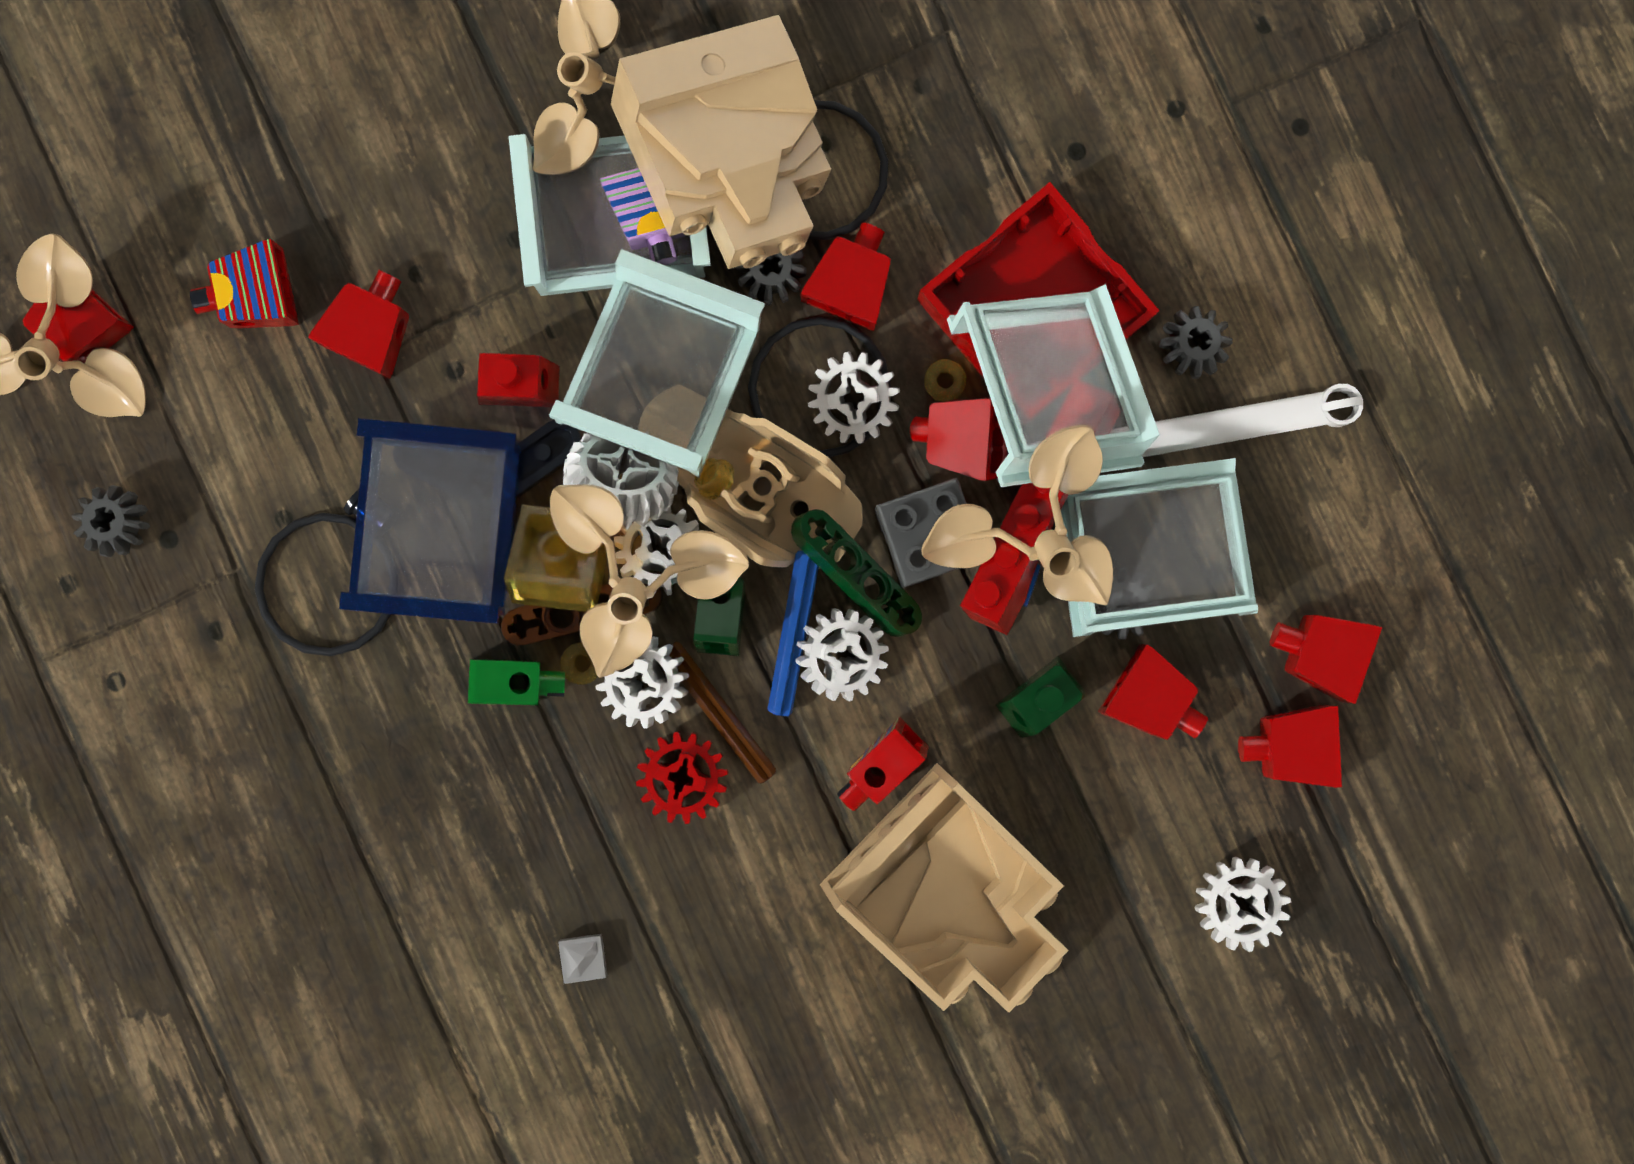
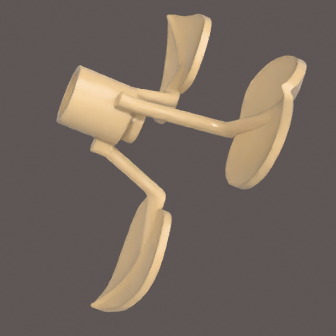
M561 0L558 15V39L565 55L558 63L557 74L560 81L570 87L568 95L574 99L578 111L568 103H556L547 107L539 116L533 138L534 162L532 170L534 172L544 175H562L573 172L588 163L597 150L600 136L599 129L595 123L584 118L587 108L581 94H593L601 88L603 83L615 84L616 77L603 72L602 67L594 61V59H598L600 56L599 49L610 47L619 34L621 25L620 14L612 0Z
M50 233L40 237L24 252L18 264L16 277L22 296L33 303L48 302L47 309L37 332L34 334V338L28 340L19 350L13 351L10 340L0 333V395L14 392L21 387L26 379H43L51 370L61 373L67 369H78L79 371L71 378L70 390L75 402L85 411L104 417L142 416L146 407L145 385L137 367L126 355L114 349L100 347L90 352L85 363L79 360L59 361L57 346L46 338V332L56 311V304L63 307L80 305L91 293L93 274L85 258L60 235Z
M1075 425L1060 429L1045 438L1033 452L1029 462V478L1036 487L1050 488L1049 499L1056 526L1054 530L1043 531L1037 537L1034 547L1028 546L1000 528H992V517L985 508L975 504H961L945 511L935 522L922 546L923 557L934 564L945 567L971 568L979 566L993 557L996 552V543L993 537H999L1027 554L1031 561L1039 559L1044 567V585L1054 597L1065 601L1092 602L1107 605L1113 583V566L1109 550L1100 539L1093 536H1079L1070 542L1066 536L1067 529L1063 523L1058 500L1059 490L1068 495L1078 494L1091 487L1098 479L1102 469L1103 457L1094 434V429L1088 425Z
M588 484L559 485L552 490L550 511L555 528L562 540L572 549L584 554L596 551L602 542L606 547L610 573L609 585L613 588L608 603H600L587 610L580 623V637L583 646L590 656L599 678L611 675L615 670L620 671L626 668L647 650L651 643L653 629L649 618L642 614L646 600L652 598L655 591L671 575L678 573V585L686 594L705 600L726 593L749 567L747 556L734 542L720 534L698 530L687 532L672 543L670 554L675 565L666 568L650 586H645L634 577L620 578L618 576L614 543L610 536L617 534L621 530L624 522L623 507L617 497L603 487Z

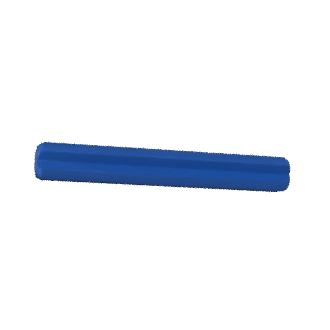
M802 550L797 551L795 555L768 704V711L778 716H790L793 711L801 667L796 663L795 659L803 656L804 651L796 644L797 641L806 640V632L803 628L809 624L819 569Z

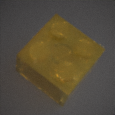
M522 504L504 576L511 602L587 612V610L598 604L607 563L606 547L602 542L600 547L590 554H584L572 549L558 534L551 516L550 507Z

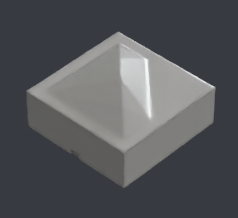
M602 933L560 939L558 941L564 984L603 979L608 976Z

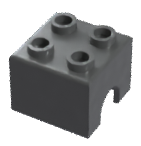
M958 478L876 505L874 512L881 532H883L888 544L894 569L902 588L961 569L934 564L925 559L921 551L927 536L938 518L954 506L967 504Z

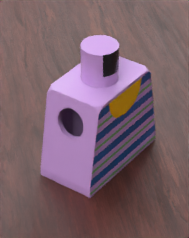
M639 168L600 178L605 194L631 249L638 250L648 247L652 261L663 265L675 262L677 256L672 240L687 235L680 233L669 237Z

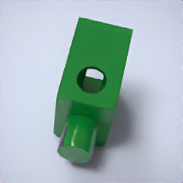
M470 659L468 703L538 705L539 696L564 697L565 671L540 670V662ZM512 675H527L529 678L527 689H512L509 685Z

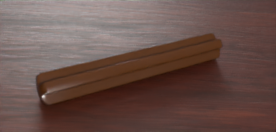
M677 641L671 644L673 648L669 656L672 659L683 657L684 661L677 666L678 672L689 673V678L681 681V683L755 780L760 784L766 782L775 775V766L682 644Z

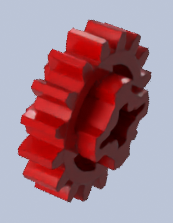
M676 731L673 734L672 743H669L667 739L661 736L657 739L660 747L658 751L650 747L644 751L647 757L651 759L649 763L641 762L637 765L640 771L646 773L644 778L636 781V786L647 787L648 790L641 798L642 803L653 800L656 805L653 808L652 814L656 816L662 810L667 811V822L669 823L674 821L677 814H682L685 824H690L693 812H696L702 819L706 818L707 811L705 805L709 804L717 808L720 804L719 800L714 796L715 792L722 793L727 791V786L719 782V777L727 775L729 773L728 769L718 768L717 762L724 755L722 752L711 755L709 749L713 742L710 739L703 743L702 746L697 744L698 737L695 732L691 733L688 741H683L680 731ZM682 749L679 759L674 763L659 762L666 753ZM697 754L707 763L710 776L701 773L695 762ZM686 759H688L686 766L688 768L687 775L693 778V783L687 782L677 796L678 780L672 777V772H678L685 764ZM655 780L664 783L669 792L667 800L657 790ZM691 792H706L705 796L698 802L683 805L686 795Z

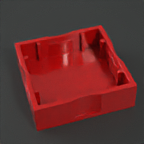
M1051 182L1046 184L1004 219L999 228L987 240L963 253L921 288L917 298L918 302L983 379L984 376L970 334L951 335L947 322L949 315H956L963 302H970V305L1090 292L1106 284L1126 340L1146 325L1160 311L1126 270L1101 249L1089 227ZM1090 318L989 330L1018 419L1023 426L1073 385L1075 379L1079 381L1105 359Z

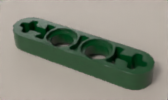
M814 509L794 519L791 534L797 546L874 620L885 633L893 637H900L914 633L920 627L922 613L916 601L829 514L823 510ZM814 522L817 525L815 530L817 536L811 538L808 534L811 530L809 524ZM832 539L833 542L828 545L826 540ZM838 548L845 550L850 557V567L847 571L840 569L835 563L834 556ZM867 577L873 578L878 583L879 595L875 600L869 598L865 593L864 582ZM884 604L888 606L887 608H881ZM900 609L904 612L902 615L904 624L901 625L897 622L899 618L897 610Z

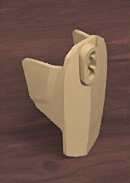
M680 384L669 388L646 406L641 416L638 431L643 433L649 432L651 436L687 449L707 398ZM727 409L700 478L685 469L677 467L679 471L677 481L685 489L687 503L694 509L699 521L715 533L734 542L747 557L763 566L788 567L794 563L797 551L801 550L794 542L791 534L792 523L797 517L794 513V506L798 502H805L808 505L809 511L818 509L829 514L853 539H855L863 526L862 503L845 484L846 475L825 454L765 418H752L744 413H737ZM813 522L809 524L811 530L808 534L811 538L817 536L815 534L817 525ZM829 539V540H826V542H827L828 545H829L830 543L833 542V540H832V539ZM841 548L836 550L834 556L835 563L842 559L846 552Z

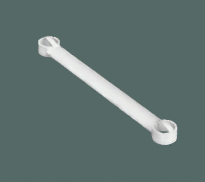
M1336 384L1325 389L1323 392L1155 421L1160 435L1144 452L1142 457L1322 425L1342 427L1354 422L1361 415L1363 399L1355 387L1349 384ZM1333 392H1342L1350 397L1326 402L1328 395ZM1353 406L1351 415L1345 420H1337L1328 413L1330 410ZM1129 426L1115 428L1111 430L1110 434L1127 432L1130 429ZM1041 442L1030 443L1027 445L1040 444Z

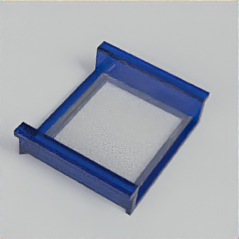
M358 418L357 436L364 440L350 587L349 593L341 592L339 609L498 624L499 615L504 616L521 450L516 444L517 434Z

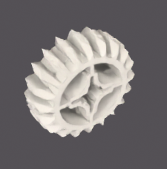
M584 433L580 442H573L567 459L564 461L563 485L588 484L609 490L617 497L623 507V525L627 530L632 525V522L645 527L649 518L658 521L663 511L669 510L673 503L674 495L677 494L679 484L677 481L679 473L677 466L595 435Z

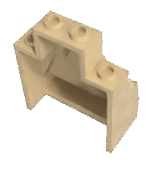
M772 16L620 58L611 106L669 237L680 233L693 235L709 225L728 269L741 265L743 268H751L759 265L769 256L778 253L788 256L804 248L813 229V223L802 200L812 198L822 191L830 174L831 167L821 148L823 142L813 123L817 112L816 104L799 57L780 16Z
M938 763L932 767L820 884L834 909L943 1011L950 1004L959 1002L966 995L969 985L975 980L1007 1012H1010L1016 1005L1023 1004L1031 996L1033 987L1045 975L1054 972L1060 966L1063 956L1069 951L1035 917L1040 911L1048 909L1056 901L1058 892L1064 885Z

